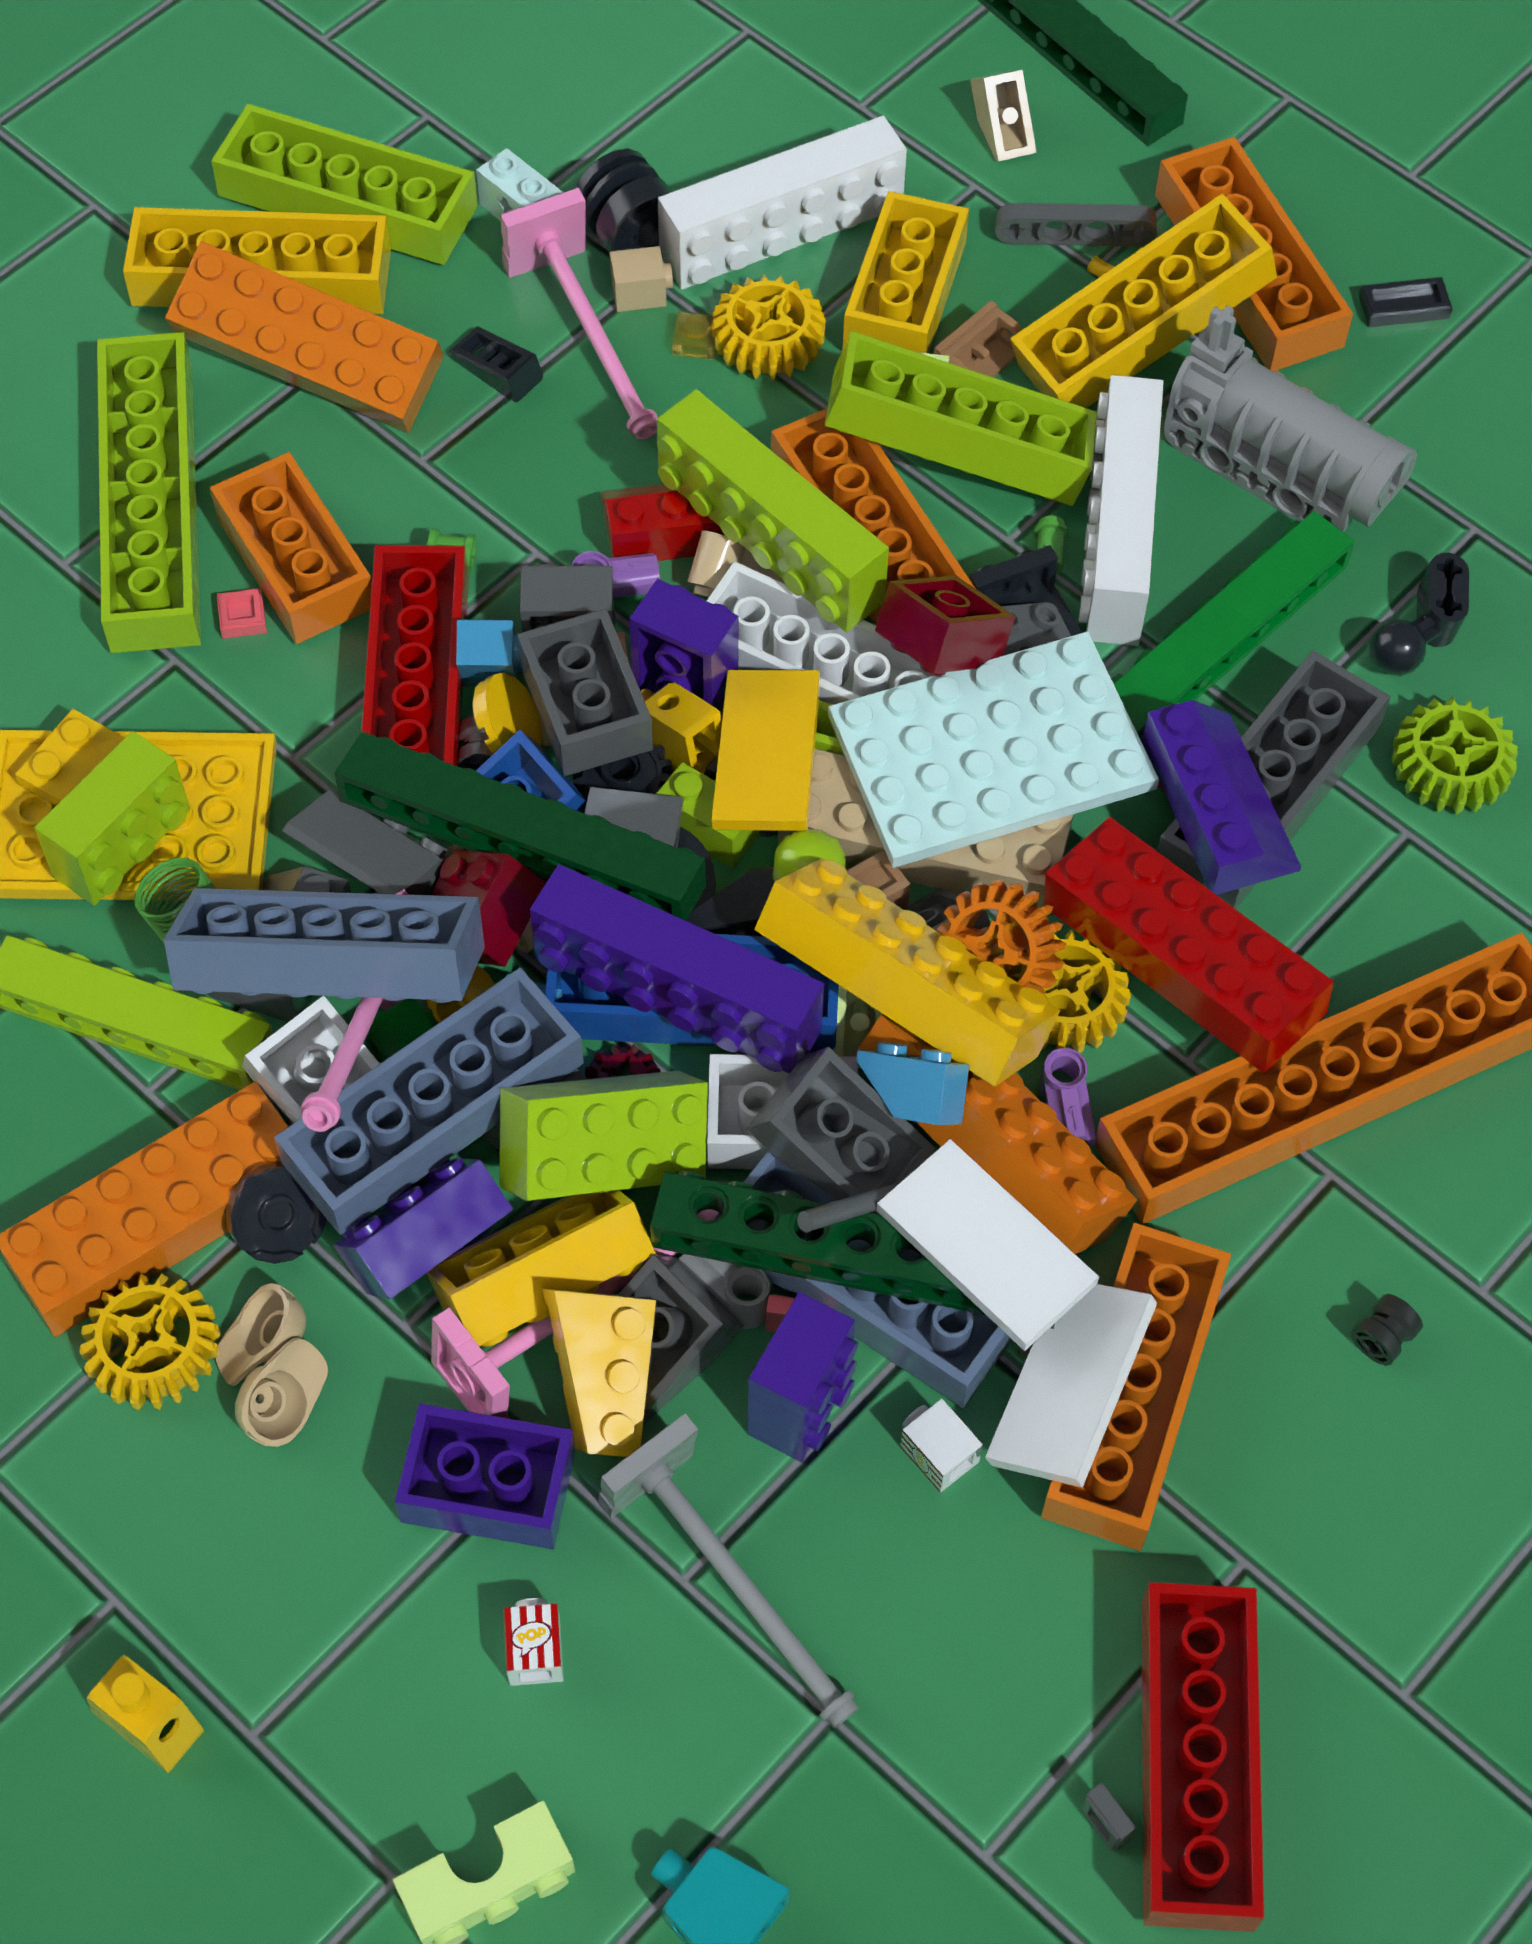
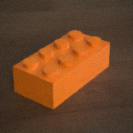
M290 451L210 487L218 522L296 645L370 611L371 576Z

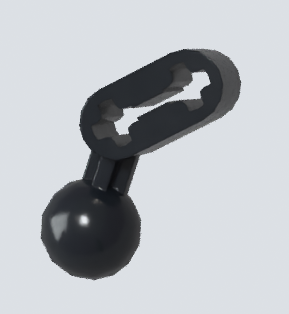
M1453 553L1435 555L1418 586L1416 620L1410 622L1393 619L1382 623L1374 631L1369 643L1370 658L1379 670L1396 676L1411 673L1424 661L1426 644L1434 647H1444L1455 639L1469 610V568L1464 559Z

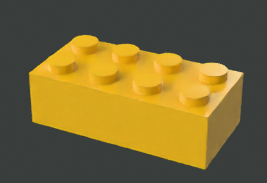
M888 191L844 315L843 347L850 331H854L908 350L930 353L966 245L969 208Z
M614 1190L566 1196L450 1255L428 1271L427 1275L443 1310L445 1311L450 1308L478 1346L488 1347L504 1340L509 1334L508 1331L525 1322H539L550 1316L548 1306L544 1301L542 1288L594 1293L598 1290L600 1283L616 1275L626 1276L636 1272L643 1266V1261L650 1258L653 1254L656 1255L634 1202L621 1191Z

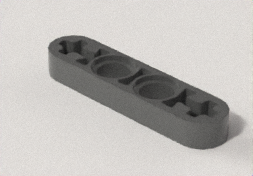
M1010 203L1000 207L995 215L996 236L1000 241L1007 244L1137 247L1149 244L1157 236L1156 213L1153 209L1143 205ZM1052 221L1065 223L1064 226L1058 228L1045 226ZM1092 222H1104L1107 224L1105 227L1097 229L1087 227Z

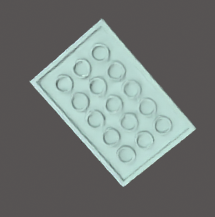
M1089 632L988 660L977 669L946 672L943 676L935 675L828 707V718L892 868L1153 791L1158 787L1159 778Z

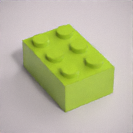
M132 731L34 827L52 876L93 906L105 895L115 892L122 883L123 877L137 863L145 861L152 854L155 845L170 830L177 829L190 811L176 760L135 731Z

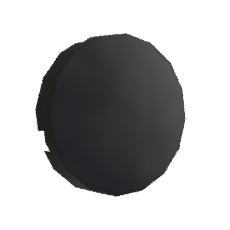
M281 1162L261 1165L244 1175L232 1190L226 1208L227 1228L236 1245L255 1260L272 1264L293 1261L303 1255L302 1251L307 1249L311 1243L315 1244L320 1238L327 1220Z

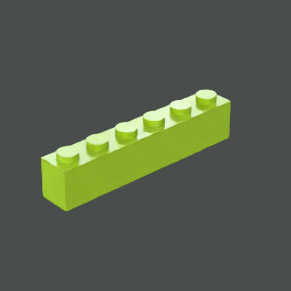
M7 935L0 947L1 1009L238 1090L254 1082L244 1070L242 1064L246 1054L273 1034L271 1024L262 1016L249 1011H245L242 1014L224 1008L219 1002L209 997L201 996L196 999L181 994L178 990H173L171 985L164 982L148 983L137 979L132 973L123 968L112 967L110 970L95 965L88 958L78 953L70 952L68 955L56 952L41 941L33 938L21 940Z

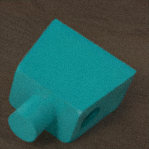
M710 1847L695 1867L670 1848L661 1857L651 1873L652 1877L673 1893L662 1909L663 1919L684 1944H758L788 1905L790 1899V1890L783 1884L715 1847Z

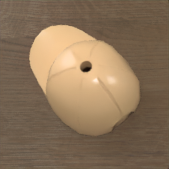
M272 1283L260 1287L248 1299L238 1317L218 1344L219 1355L215 1358L223 1378L229 1385L234 1387L259 1364H266L291 1339H302L306 1331V1313L299 1300L281 1285Z
M293 1338L278 1350L264 1366L255 1368L247 1376L235 1401V1418L239 1427L249 1438L264 1446L279 1447L289 1443L302 1430L328 1376L327 1362L319 1350L304 1339Z

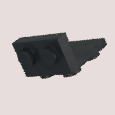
M1051 545L1037 550H1026L1015 558L996 565H985L969 575V579L974 587L998 605L1011 606L1049 602L1056 606L1071 636L1083 633L1054 585L1058 557Z

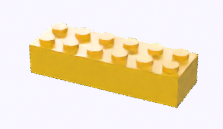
M1222 193L1011 337L1010 340L1018 366L1042 394L1087 408L1099 400L1100 392L1108 393L1111 375L1133 377L1206 327L1213 308L1217 307L1221 310L1226 306L1233 308L1276 279L1277 273L1273 249Z
M134 207L123 268L132 306L170 307L199 243L203 241L368 312L384 314L391 256L386 215Z
M821 858L774 882L754 930L931 1046L941 1051L951 1052V1059L958 1063L969 1064L971 1072L994 1087L1038 1057L1061 1011L1048 1003L1047 998L1041 992L1033 988L1023 987L1012 980L999 965L976 957L966 950V946L961 941L951 936H944L926 925V921L922 916L915 912L901 909L887 900L886 895L880 889L864 885L848 875L847 870L837 862Z

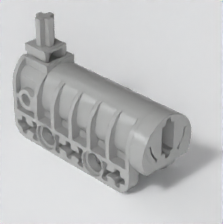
M1226 306L1223 310L1217 307L1213 308L1210 313L1208 326L1192 342L1190 356L1185 358L1174 380L1164 424L1166 440L1179 452L1295 520L1301 522L1315 510L1342 532L1346 531L1353 519L1369 528L1408 481L1417 460V450L1392 436L1386 437L1372 429L1368 422L1364 420L1358 421L1343 412L1340 406L1335 403L1329 404L1315 396L1313 391L1307 387L1301 388L1290 382L1279 371L1273 372L1259 364L1257 359L1252 356L1253 350L1244 346L1245 340L1234 334L1236 318L1233 317L1234 309Z

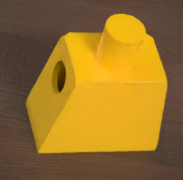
M669 683L657 693L652 692L650 689L641 690L640 692L652 719L653 748L660 745L665 748V759L671 760L673 773L683 762L704 774L706 766L715 756L718 757L722 728L720 711L677 683Z
M125 1655L117 1660L87 1696L90 1710L94 1715L167 1773L173 1769L204 1732L203 1727L178 1696ZM173 1719L175 1724L171 1731L165 1737L159 1739L164 1726Z

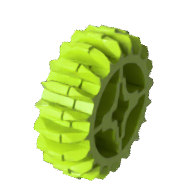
M1453 696L1446 700L1444 706L1435 698L1428 703L1427 708L1418 705L1413 710L1411 716L1406 715V718L1402 720L1399 732L1395 734L1392 743L1394 747L1391 760L1392 765L1397 767L1395 772L1396 780L1407 781L1405 785L1406 794L1416 792L1421 794L1419 797L1420 806L1429 800L1435 802L1438 813L1445 806H1451L1456 815L1463 811L1465 805L1474 813L1481 809L1483 803L1491 806L1499 795H1503L1508 790L1511 783L1510 779L1514 777L1517 770L1518 746L1512 744L1513 730L1502 729L1504 725L1503 716L1491 719L1488 716V706L1480 711L1472 708L1471 698L1464 705H1457ZM1478 770H1485V771H1483V772L1477 774Z

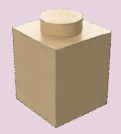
M660 246L610 252L611 282L617 312L666 306V289L673 288V275L671 264L663 263Z

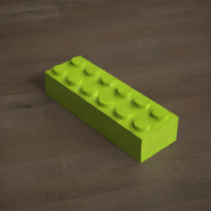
M248 103L211 160L218 196L269 212L386 215L391 249L441 265H445L478 207L473 171Z
M850 331L834 368L825 426L845 434H852L879 443L885 447H892L922 457L925 460L935 461L960 469L968 474H975L997 481L1008 487H1015L1052 501L1073 506L1092 470L1097 411Z
M697 389L657 418L658 475L664 485L670 490H677L690 501L698 514L708 516L719 525L729 540L735 543L739 542L750 551L761 567L765 569L770 568L782 578L787 588L797 596L802 595L816 607V610L825 621L829 623L834 622L847 633L883 604L886 595L889 547Z

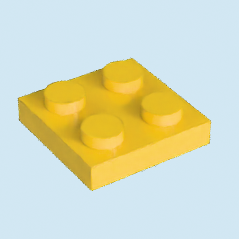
M72 709L16 772L15 776L18 784L50 803L57 805L125 737Z

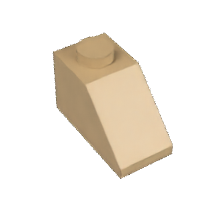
M1023 70L1006 71L970 79L977 120L995 160L1002 161L1037 153Z

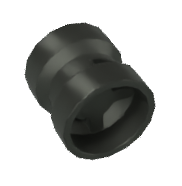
M1385 1294L1374 1305L1373 1315L1370 1318L1361 1319L1353 1328L1351 1336L1356 1346L1367 1357L1378 1364L1388 1366L1400 1355L1403 1341H1412L1422 1330L1423 1323L1418 1313L1407 1302L1395 1295Z

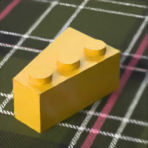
M542 1288L554 1334L552 1336L555 1352L558 1354L564 1384H562L571 1430H573L575 1449L588 1454L628 1457L641 1447L656 1300Z

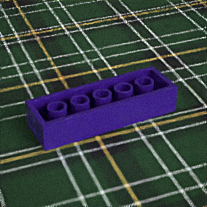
M557 865L530 908L535 958L546 968L558 973L565 971L581 978L588 987L595 991L606 992L607 990L624 998L630 1006L639 1011L649 1012L651 1010L664 1016L680 1030L686 1032L694 1030L710 1037L716 1045L726 1051H740L756 1058L760 1065L770 1071H784L790 1074L802 1057L809 1053L822 1030L823 982L565 866Z

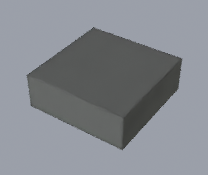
M1103 1783L1086 1794L1081 1811L1111 1851L1114 1850L1116 1852L1131 1840L1136 1830L1135 1825Z

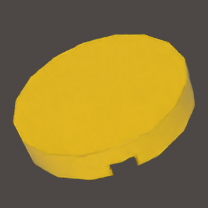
M505 672L491 675L484 681L479 682L473 697V713L478 729L485 728L486 734L489 739L484 740L488 749L494 754L519 730L523 731L541 746V718L535 701L527 688L516 677Z

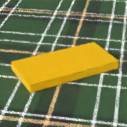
M728 670L711 820L713 830H808L821 684L820 670Z

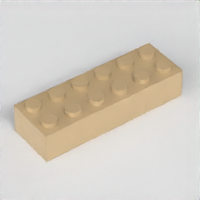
M815 749L808 829L823 830L837 838L846 854L845 867L852 868L880 851H885L845 756ZM1074 814L905 864L898 868L909 882L941 888L959 894L965 891L971 892L972 887L980 883L990 886V883L993 881L1003 880L1008 888L1010 884L1017 882L1023 884L1024 895L1032 891L1040 892L1037 907L1040 908L1044 902L1045 873L1065 856ZM778 831V845L786 835L792 834L793 831Z

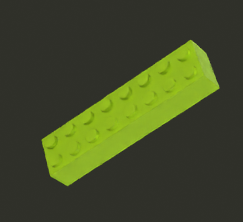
M184 332L97 339L101 623L110 652L120 653L200 646L201 622L192 363Z

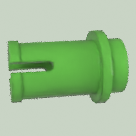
M1044 516L1034 527L1037 549L1051 545L1058 557L1056 573L1059 574L1063 571L1064 540L1068 538L1069 529L1062 518L1058 516Z

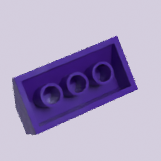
M1194 700L1149 711L1142 744L1208 889L1217 895L1299 872L1301 864L1230 714Z

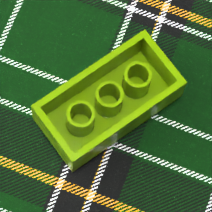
M669 1071L500 1088L499 1187L526 1201L661 1185L664 1172L678 1174L682 1171H690L706 1178L708 1082L681 1071Z

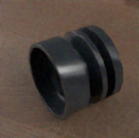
M630 148L619 149L600 157L587 168L576 185V188L580 189L586 200L585 223L597 234V237L609 252L659 246L658 197L669 194L673 190L663 179H660L654 168L648 164L638 151Z

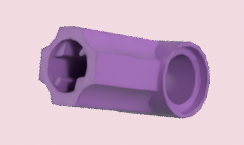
M587 551L580 553L572 562V566H583L586 564L613 566L614 598L647 594L657 579L660 580L658 560L654 553L607 558L604 554L597 551Z
M1071 1048L1056 1049L1047 1056L1039 1078V1092L1045 1100V1104L1055 1111L1057 1119L1074 1136L1084 1140L1089 1147L1094 1146L1096 1135L1086 1085L1088 1065L1085 1058L1078 1051ZM1065 1072L1073 1078V1082L1062 1083L1056 1080L1052 1073Z

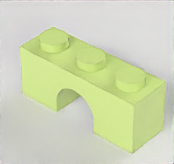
M544 1800L494 1826L497 1840L503 1850V1861L499 1870L488 1880L478 1883L461 1880L452 1872L443 1853L392 1879L422 1944H459L469 1936L467 1932L469 1928L486 1919L490 1925L499 1923L519 1910L518 1902L535 1893L538 1894L539 1898L550 1896L569 1883L567 1876L575 1873L573 1859Z

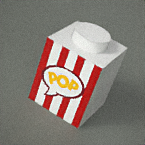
M943 1399L930 1408L926 1405L918 1407L902 1424L904 1429L902 1430L900 1448L940 1493L980 1461L983 1444Z
M529 1598L516 1602V1607L504 1608L506 1665L510 1686L564 1682L558 1604H548L547 1600L541 1598Z

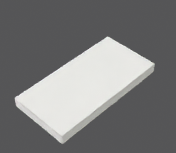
M951 1139L877 1203L876 1211L1024 1351L1098 1283L1099 1276Z
M1097 1284L1055 1323L1054 1329L1049 1328L1033 1343L985 1456L992 1466L1083 1487L1156 1308L1157 1302L1151 1294Z

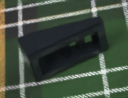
M476 326L449 351L451 359L500 394L515 402H519L543 379V373L536 354L479 326ZM486 346L477 356L474 355L481 347Z

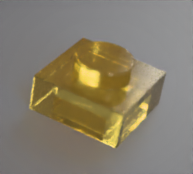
M678 311L672 343L673 355L714 360L716 336H712L711 333L713 315Z

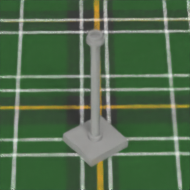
M685 1413L601 1477V1492L599 1493L598 1503L611 1519L645 1492H648V1494L655 1492L826 1708L819 1715L824 1722L829 1721L836 1728L859 1709V1706L853 1700L855 1698L854 1693L848 1690L843 1695L671 1479L674 1475L673 1471L692 1457L698 1434V1428Z

